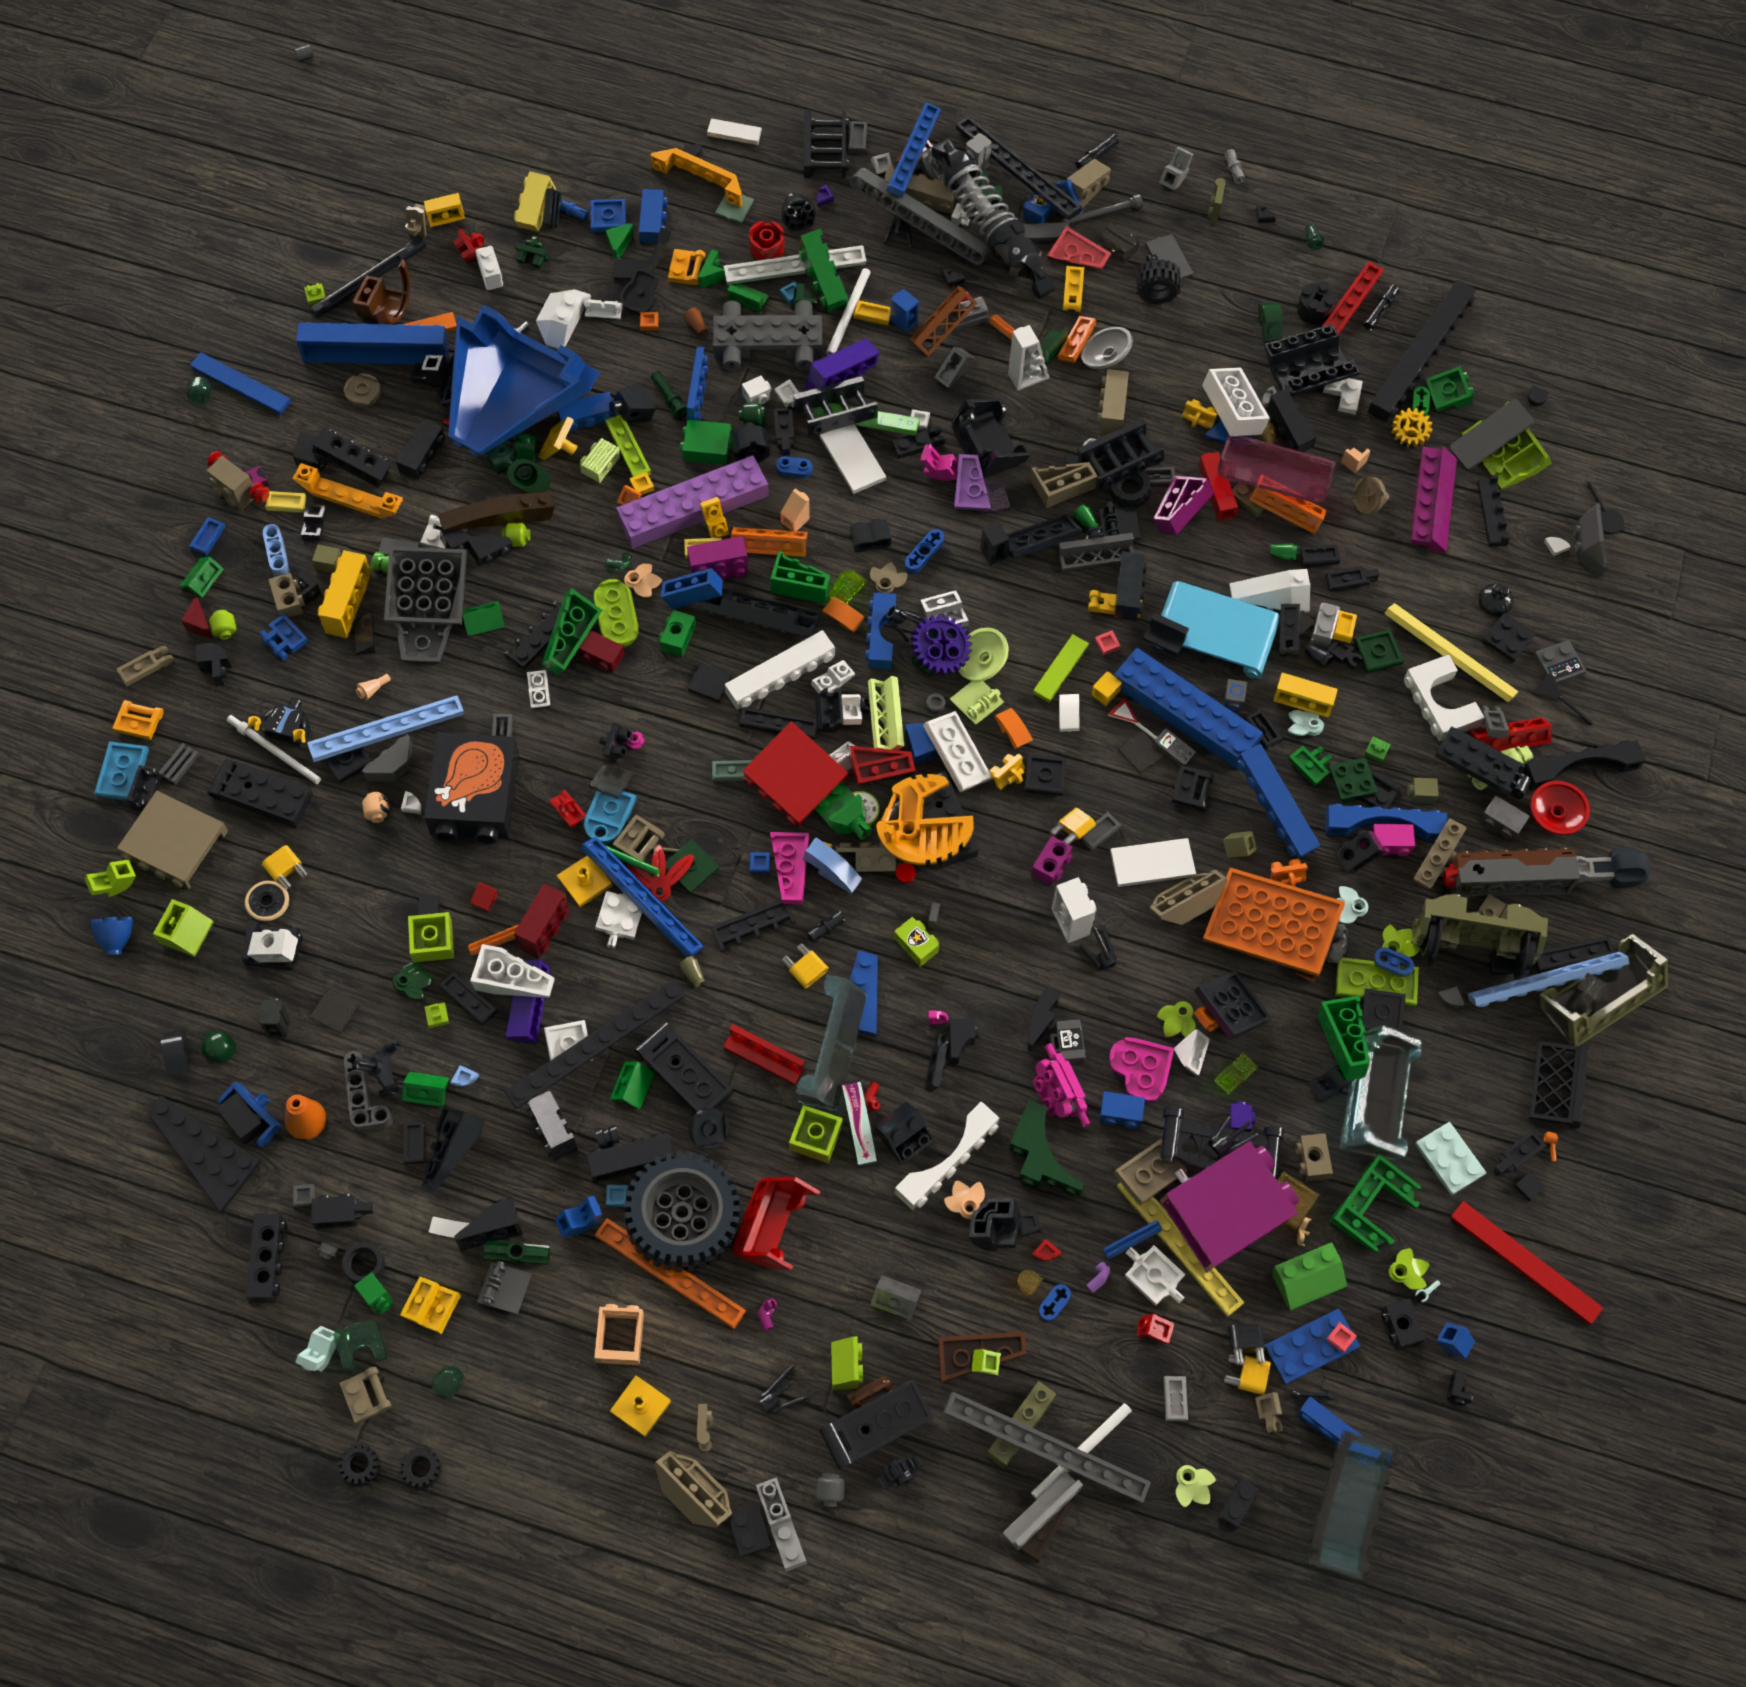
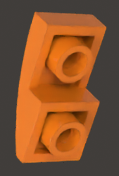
M833 597L822 610L826 616L838 621L840 626L853 633L865 620L862 614L836 597Z
M1012 708L994 716L1002 733H1007L1014 749L1033 740L1026 726Z

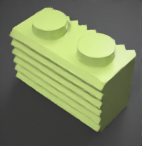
M603 438L598 443H593L590 453L587 456H583L580 461L581 473L601 483L614 464L620 459L619 447L609 443V441L607 442Z

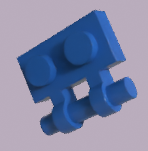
M282 614L269 624L272 631L267 633L265 630H262L259 633L262 642L266 646H270L274 655L280 657L283 661L288 658L285 650L289 648L294 653L309 642L307 637L285 614ZM277 637L283 641L279 645L275 642Z

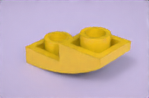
M718 497L700 503L710 538H721L729 535L727 522L723 516Z

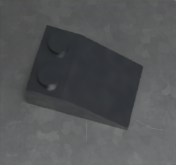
M504 1198L498 1200L496 1204L489 1206L459 1231L454 1238L460 1251L485 1245L486 1241H501L523 1235L518 1211L513 1199Z

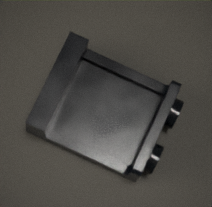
M249 920L241 959L245 965L293 970L294 964L298 962L299 954L297 949L298 945L302 944L303 934L298 926H293L292 929H285L298 939L293 961L259 963L247 955L253 932H262V930L273 932L284 928L260 926L258 921Z

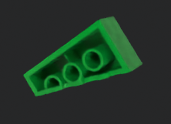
M1360 995L1321 1002L1317 1016L1346 1081L1365 1078L1370 1064L1367 1041H1365V1027L1362 1022L1363 1014L1362 1009H1360Z

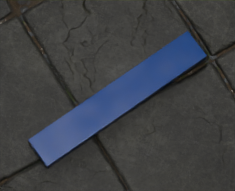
M201 352L190 364L191 369L279 415L291 403L290 398Z

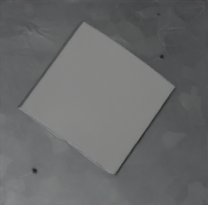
M956 590L920 600L924 615L928 620L931 615L935 619L939 614H941L942 619L948 615L949 621L956 618L955 624L962 623L960 628L969 626L968 618L962 608V601Z

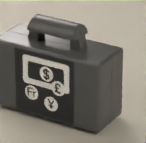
M1080 1019L1057 1021L1055 1024V1034L1049 1035V1041L1053 1044L1054 1049V1038L1057 1040L1058 1049H1055L1056 1053H1062L1065 1061H1069L1070 1064L1084 1063L1086 1058Z

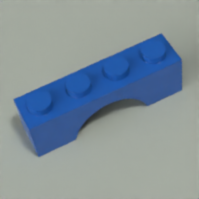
M874 593L873 600H869V611H872V616H868V628H871V633H867L866 644H870V650H866L865 661H869L870 669H892L893 644L881 636L880 629L889 622L887 612L893 605H896V594Z

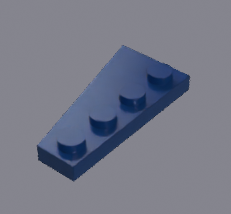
M858 951L837 1027L876 1036L878 955Z

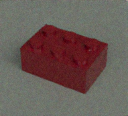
M543 884L514 932L518 949L537 958H540L542 953L545 954L547 952L551 938L558 934L560 923L562 920H566L570 910L565 893Z

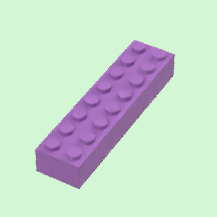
M750 456L616 508L617 517L633 549L705 521L700 503L718 497L724 514L768 497V483L754 456Z

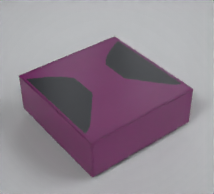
M260 466L245 472L250 476L252 484L261 482L265 485L268 483Z

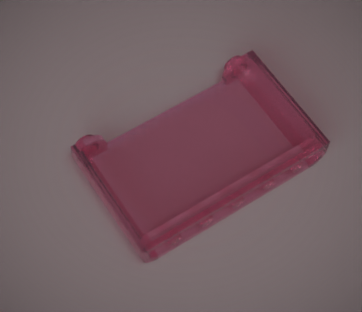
M1228 435L1218 465V473L1226 479L1319 504L1327 498L1336 462L1252 438Z

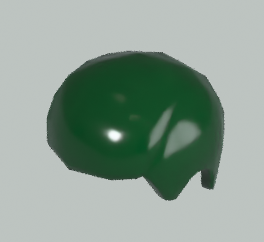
M214 1031L206 1035L201 1044L202 1054L210 1061L224 1063L232 1058L236 1051L235 1041L231 1036L222 1031Z

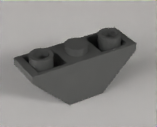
M406 734L398 738L394 745L389 749L383 750L374 761L368 762L362 770L367 781L395 782L407 773L411 767L413 746L410 736Z

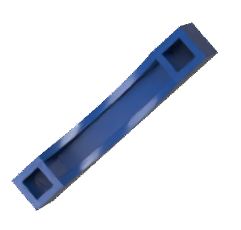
M1333 804L1328 806L1325 813L1326 835L1346 836L1358 828L1374 824L1413 825L1414 834L1423 841L1435 842L1447 823V813L1438 810L1427 812L1419 809H1382L1378 806L1365 808L1360 805L1350 807Z

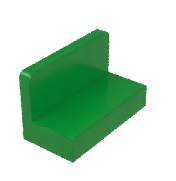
M739 283L735 286L730 284L727 289L728 301H736L741 306L758 313L761 312L769 298L767 294Z
M211 557L200 558L179 587L181 589L188 588L198 598H203L224 568Z
M499 601L463 609L462 615L468 636L505 627Z
M624 1062L610 1099L616 1103L626 1102L636 1109H641L654 1072L639 1062Z
M415 1072L408 1073L404 1080L405 1084H403L405 1086L402 1091V1101L443 1107L449 1077Z

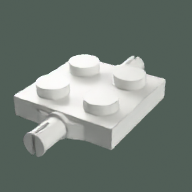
M606 891L595 930L610 935L607 946L610 948L612 944V948H615L618 938L635 939L642 911L624 893L616 894Z
M1153 1245L1148 1252L1141 1256L1132 1247L1127 1250L1125 1254L1134 1261V1264L1124 1277L1155 1306L1169 1295L1178 1304L1185 1298L1176 1290L1177 1284L1184 1278L1185 1274L1156 1246Z

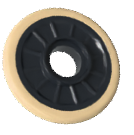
M275 881L257 883L248 891L245 898V908L248 914L259 921H272L284 914L289 905L287 890ZM265 897L272 898V902L269 905L262 904V900Z

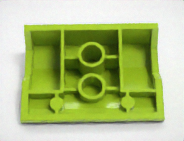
M1480 420L1479 422L1474 424L1472 427L1464 431L1462 435H1465L1467 432H1469L1471 429L1476 427L1484 420ZM1529 428L1482 461L1491 475L1498 476L1497 483L1502 490L1536 475L1552 464L1548 454Z

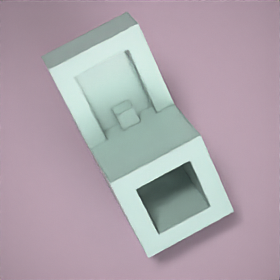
M320 1326L312 1332L308 1347L297 1356L295 1363L302 1365L306 1370L322 1372L336 1349L340 1334Z

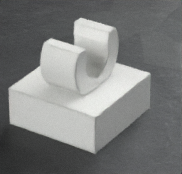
M957 203L951 216V222L957 226L960 224L968 226L970 219L967 216V212H963V208Z

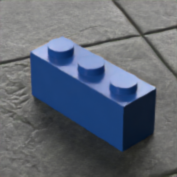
M643 189L639 225L640 243L658 244L657 239L660 228L665 229V226H663V222H666V211H664V208L668 206V198L664 197V190Z
M610 392L573 401L557 411L559 420L562 421L567 416L574 420L569 432L606 423L605 420L616 416V412H611L609 409V403L612 401Z
M712 568L662 582L661 598L672 609L722 596L723 580Z

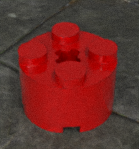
M760 221L754 224L749 233L751 255L758 261L780 258L785 252L783 228L773 221H770V223Z

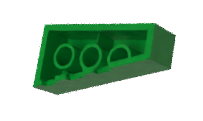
M820 228L801 235L798 256L800 261H804L806 265L805 271L807 276L813 280L812 286L814 291L819 293V301L822 308L825 307L827 313L847 306L848 297L840 276H835L837 274L836 266L833 260L829 261V248L827 243H822L821 236L823 233Z
M572 588L564 594L542 662L543 666L557 676L566 669L603 611Z

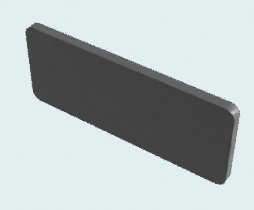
M1513 399L1452 443L1450 449L1467 470H1471L1533 425L1534 419L1517 399Z

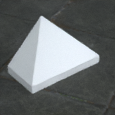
M1194 1030L1174 1048L1183 1066L1196 1076L1200 1074L1210 1040L1199 1030Z

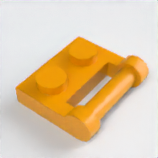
M674 249L668 282L698 285V276L702 261L705 260V252L702 250L694 252ZM691 260H695L693 273L691 276H688Z
M124 700L112 729L114 732L151 740L158 722L163 716V709L158 707L153 709ZM130 711H132V712H136V713H141V714L149 715V716H151V719H150V718H146V717H141V716L133 715V714H128V713H129Z

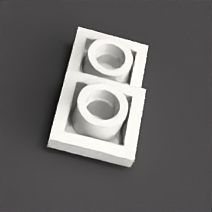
M843 660L829 667L827 673L813 679L811 685L818 693L825 688H828V693H832L833 690L840 688L849 681L855 673Z
M547 671L527 672L531 708L550 706Z
M1079 694L1060 695V732L1079 731Z

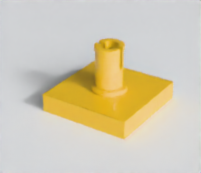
M567 416L551 428L538 455L540 459L544 461L559 451L560 448L569 455L574 454L577 445L566 439L574 421Z
M588 856L557 875V879L579 908L613 886L606 874Z
M635 1376L614 1404L610 1413L646 1438L671 1403V1400L644 1380Z

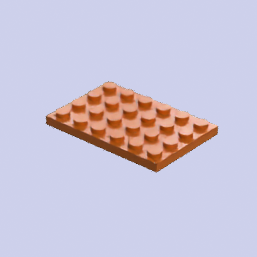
M1230 868L1226 876L1228 882L1215 905L1203 940L1319 976L1345 907V901Z

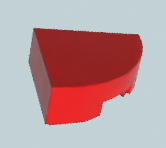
M1045 1239L1032 1253V1257L1040 1261H1051L1058 1258L1062 1252Z

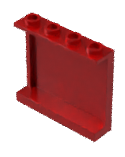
M792 721L743 770L744 781L751 787L753 785L759 789L757 792L765 800L769 798L773 802L771 805L779 813L783 811L787 815L786 819L793 826L797 824L799 827L802 826V822L841 782L844 783L849 778L848 772Z

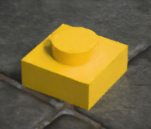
M647 472L630 478L633 489L642 495L654 491V486Z

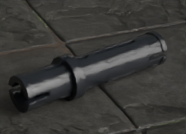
M1112 134L1094 149L1088 150L1085 156L1075 162L1077 169H1081L1093 159L1097 160L1113 146L1119 143L1118 137Z
M1390 285L1385 294L1380 296L1378 304L1363 323L1367 330H1373L1387 308L1392 306L1394 298L1400 291L1397 286Z

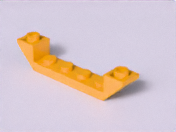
M677 148L654 152L650 155L651 166L655 170L667 174L672 166L675 165L678 168L691 172L693 175L700 176L709 182L725 188L726 201L738 207L742 206V193L735 174Z
M302 463L293 476V480L313 496L378 518L395 515L403 501V497L385 492L381 498L322 478L317 468Z

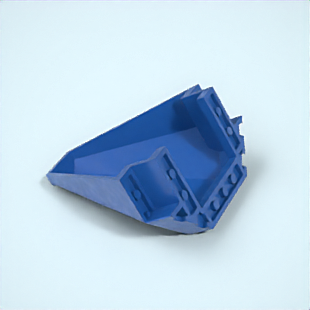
M485 305L482 306L473 324L457 316L448 437L454 440L453 445L460 449L465 447L469 449L468 453L478 457L479 454L486 453L591 392L590 390L601 372L587 365L577 353L560 345L556 352L521 334L499 312Z

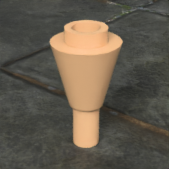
M385 674L378 679L358 683L356 693L359 698L367 701L382 685L390 681L389 675Z

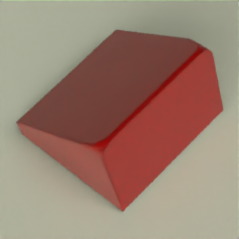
M479 882L470 904L489 912L498 896L497 891Z

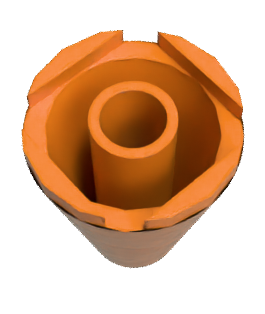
M291 1096L287 1100L285 1111L287 1131L297 1139L309 1140L317 1137L326 1126L327 1114L325 1109L317 1101L305 1096Z

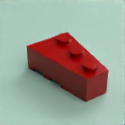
M849 745L847 748L856 786L909 775L915 772L911 752L856 747Z

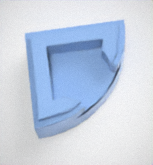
M460 1065L450 1084L455 1087L468 1086L479 1077V1074Z

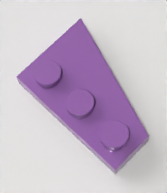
M959 454L955 509L992 511L978 455Z

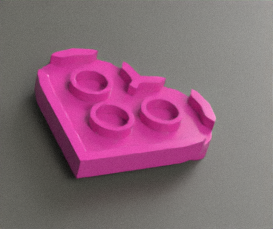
M1126 1037L1124 1040L1114 1044L1110 1051L1109 1063L1111 1070L1125 1078L1127 1095L1144 1097L1147 1103L1156 1102L1166 1087L1174 1048Z

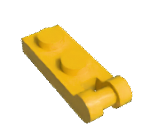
M1066 267L1063 311L1070 309L1075 310V312H1081L1084 267ZM1069 300H1076V303L1069 302Z
M1098 590L1090 591L1089 598L1091 602L1088 604L1089 611L1114 614L1116 594L1101 593Z

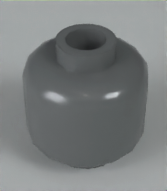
M823 1473L822 1477L817 1479V1500L822 1501L823 1506L829 1507L837 1506V1502L844 1500L845 1480L840 1478V1474Z

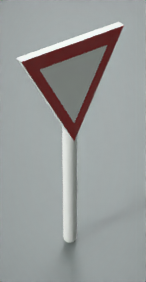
M1126 698L1107 714V716L1134 723L1156 740L1157 736L1137 722Z

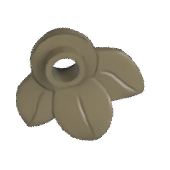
M892 562L886 564L881 570L872 567L870 571V578L876 584V590L879 593L890 594L894 588L902 587L907 581V573H897Z

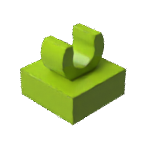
M316 283V285L304 287L309 306L326 298L322 284Z
M445 1002L425 1007L429 1028L449 1024Z

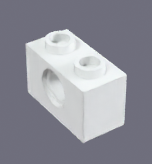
M285 929L273 932L270 930L253 932L247 955L259 963L291 962L294 958L298 939Z

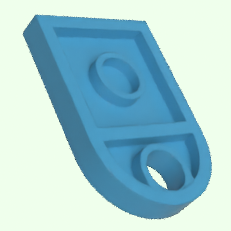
M599 784L584 821V828L588 838L597 837L595 833L598 830H604L606 834L603 837L597 838L603 844L613 843L625 829L637 796Z

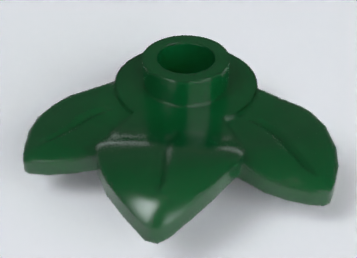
M416 962L404 966L402 973L394 976L392 984L395 990L401 993L404 992L408 998L419 1000L424 998L422 989L431 985L434 979L428 973L421 971V964Z

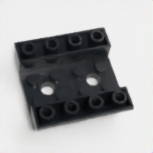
M1333 324L1265 344L1271 373L1281 390L1290 386L1292 390L1291 396L1361 374L1354 360L1347 361L1339 348V335Z

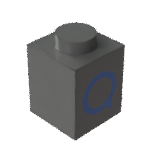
M1228 679L1225 687L1224 707L1230 711H1242L1245 703L1247 682Z

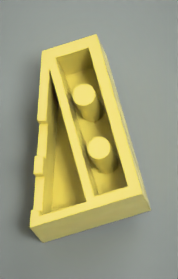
M529 171L528 177L524 179L525 188L523 193L520 194L519 209L515 211L514 220L520 228L539 232L544 220L547 188L556 190L550 176Z

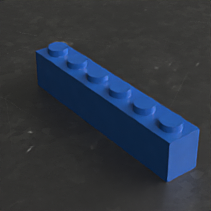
M1259 744L1240 754L1236 758L1237 766L1241 772H1244L1249 787L1254 789L1259 804L1264 806L1267 818L1271 823H1274L1277 835L1281 840H1284L1289 855L1294 857V859H1299L1317 849L1320 843L1262 745Z

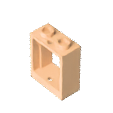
M606 1304L605 1307L599 1308L595 1348L596 1363L640 1364L644 1321L643 1309H639L638 1306L629 1305L627 1308H618V1305ZM606 1317L637 1319L634 1352L603 1350Z

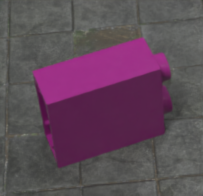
M1251 1141L1166 1193L1160 1200V1203L1206 1273L1298 1214L1294 1207L1299 1203L1296 1192L1286 1181L1281 1184L1278 1183L1270 1171L1275 1167L1270 1153L1263 1146L1255 1149Z

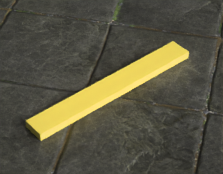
M1393 604L1386 610L1385 615L1441 655H1449L1455 665L1505 701H1511L1518 693L1516 689L1398 605Z
M1122 1183L1117 1185V1188L1148 1224L1156 1220L1160 1223L1162 1231L1157 1233V1235L1227 1317L1244 1304V1301L1215 1268L1206 1273L1166 1210L1154 1196L1140 1206Z

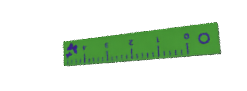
M829 404L833 413L843 411L840 404ZM822 406L811 408L816 418L826 416ZM878 411V418L853 425L916 436L920 419Z

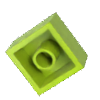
M449 912L408 916L409 946L413 963L454 959L452 920Z
M803 1105L789 1141V1150L829 1163L842 1128L843 1118Z

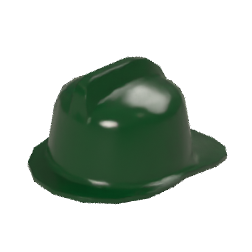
M517 459L510 464L507 474L508 479L513 485L528 493L546 492L550 487V475L542 466L527 459Z

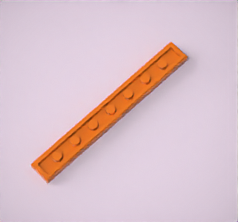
M606 1218L596 1232L595 1237L732 1329H735L746 1313L745 1309L682 1268V1272H676V1267L671 1266L670 1271L664 1270V1264H660L658 1268L653 1265L652 1259L647 1262L644 1259L643 1252L639 1254L636 1251L635 1244H631L627 1231Z

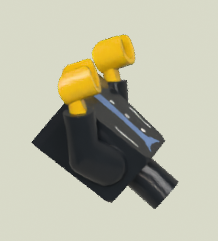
M291 698L289 705L278 703L262 716H251L248 719V727L254 726L255 731H259L261 727L265 737L300 746L301 742L305 743V738L311 733L309 719L305 716L304 711L300 709L302 702L296 698Z

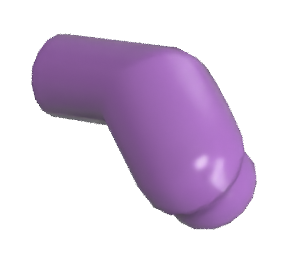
M1104 1262L1096 1266L1095 1269L1099 1274L1087 1284L1093 1293L1106 1282L1109 1276L1110 1267H1107Z

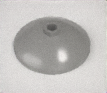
M1109 327L1100 330L1085 343L1081 351V359L1087 367L1092 369L1112 367L1122 361L1129 353L1133 343L1132 336L1123 327Z

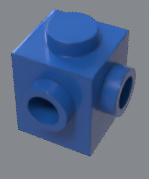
M1447 1322L1437 1339L1438 1343L1448 1354L1464 1359L1467 1358L1475 1343L1467 1328Z

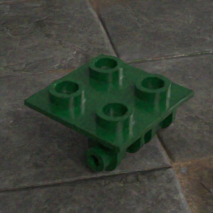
M1366 758L1329 765L1340 799L1344 803L1351 802L1353 797L1378 793Z

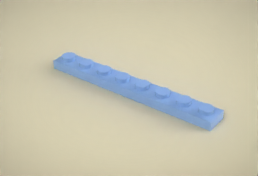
M456 695L307 742L313 761L316 762L462 716L464 711Z
M1616 952L1468 993L1469 1001L1475 1006L1485 1007L1490 1002L1506 1001L1508 997L1527 995V992L1534 990L1543 991L1548 986L1564 985L1566 981L1582 980L1585 978L1584 976L1603 974V971L1610 969L1619 970L1622 966L1629 964V959L1625 954Z

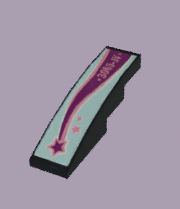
M861 1079L843 1082L840 1086L857 1168L878 1165Z

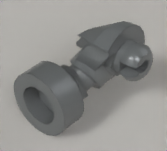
M1338 924L1325 959L1328 963H1338L1346 951L1349 931L1344 924Z

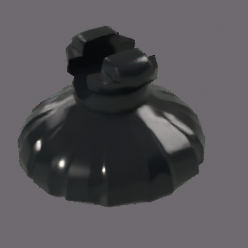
M1492 583L1480 591L1479 603L1486 613L1500 616L1504 613L1507 614L1512 609L1514 604L1513 595L1507 586L1500 583Z

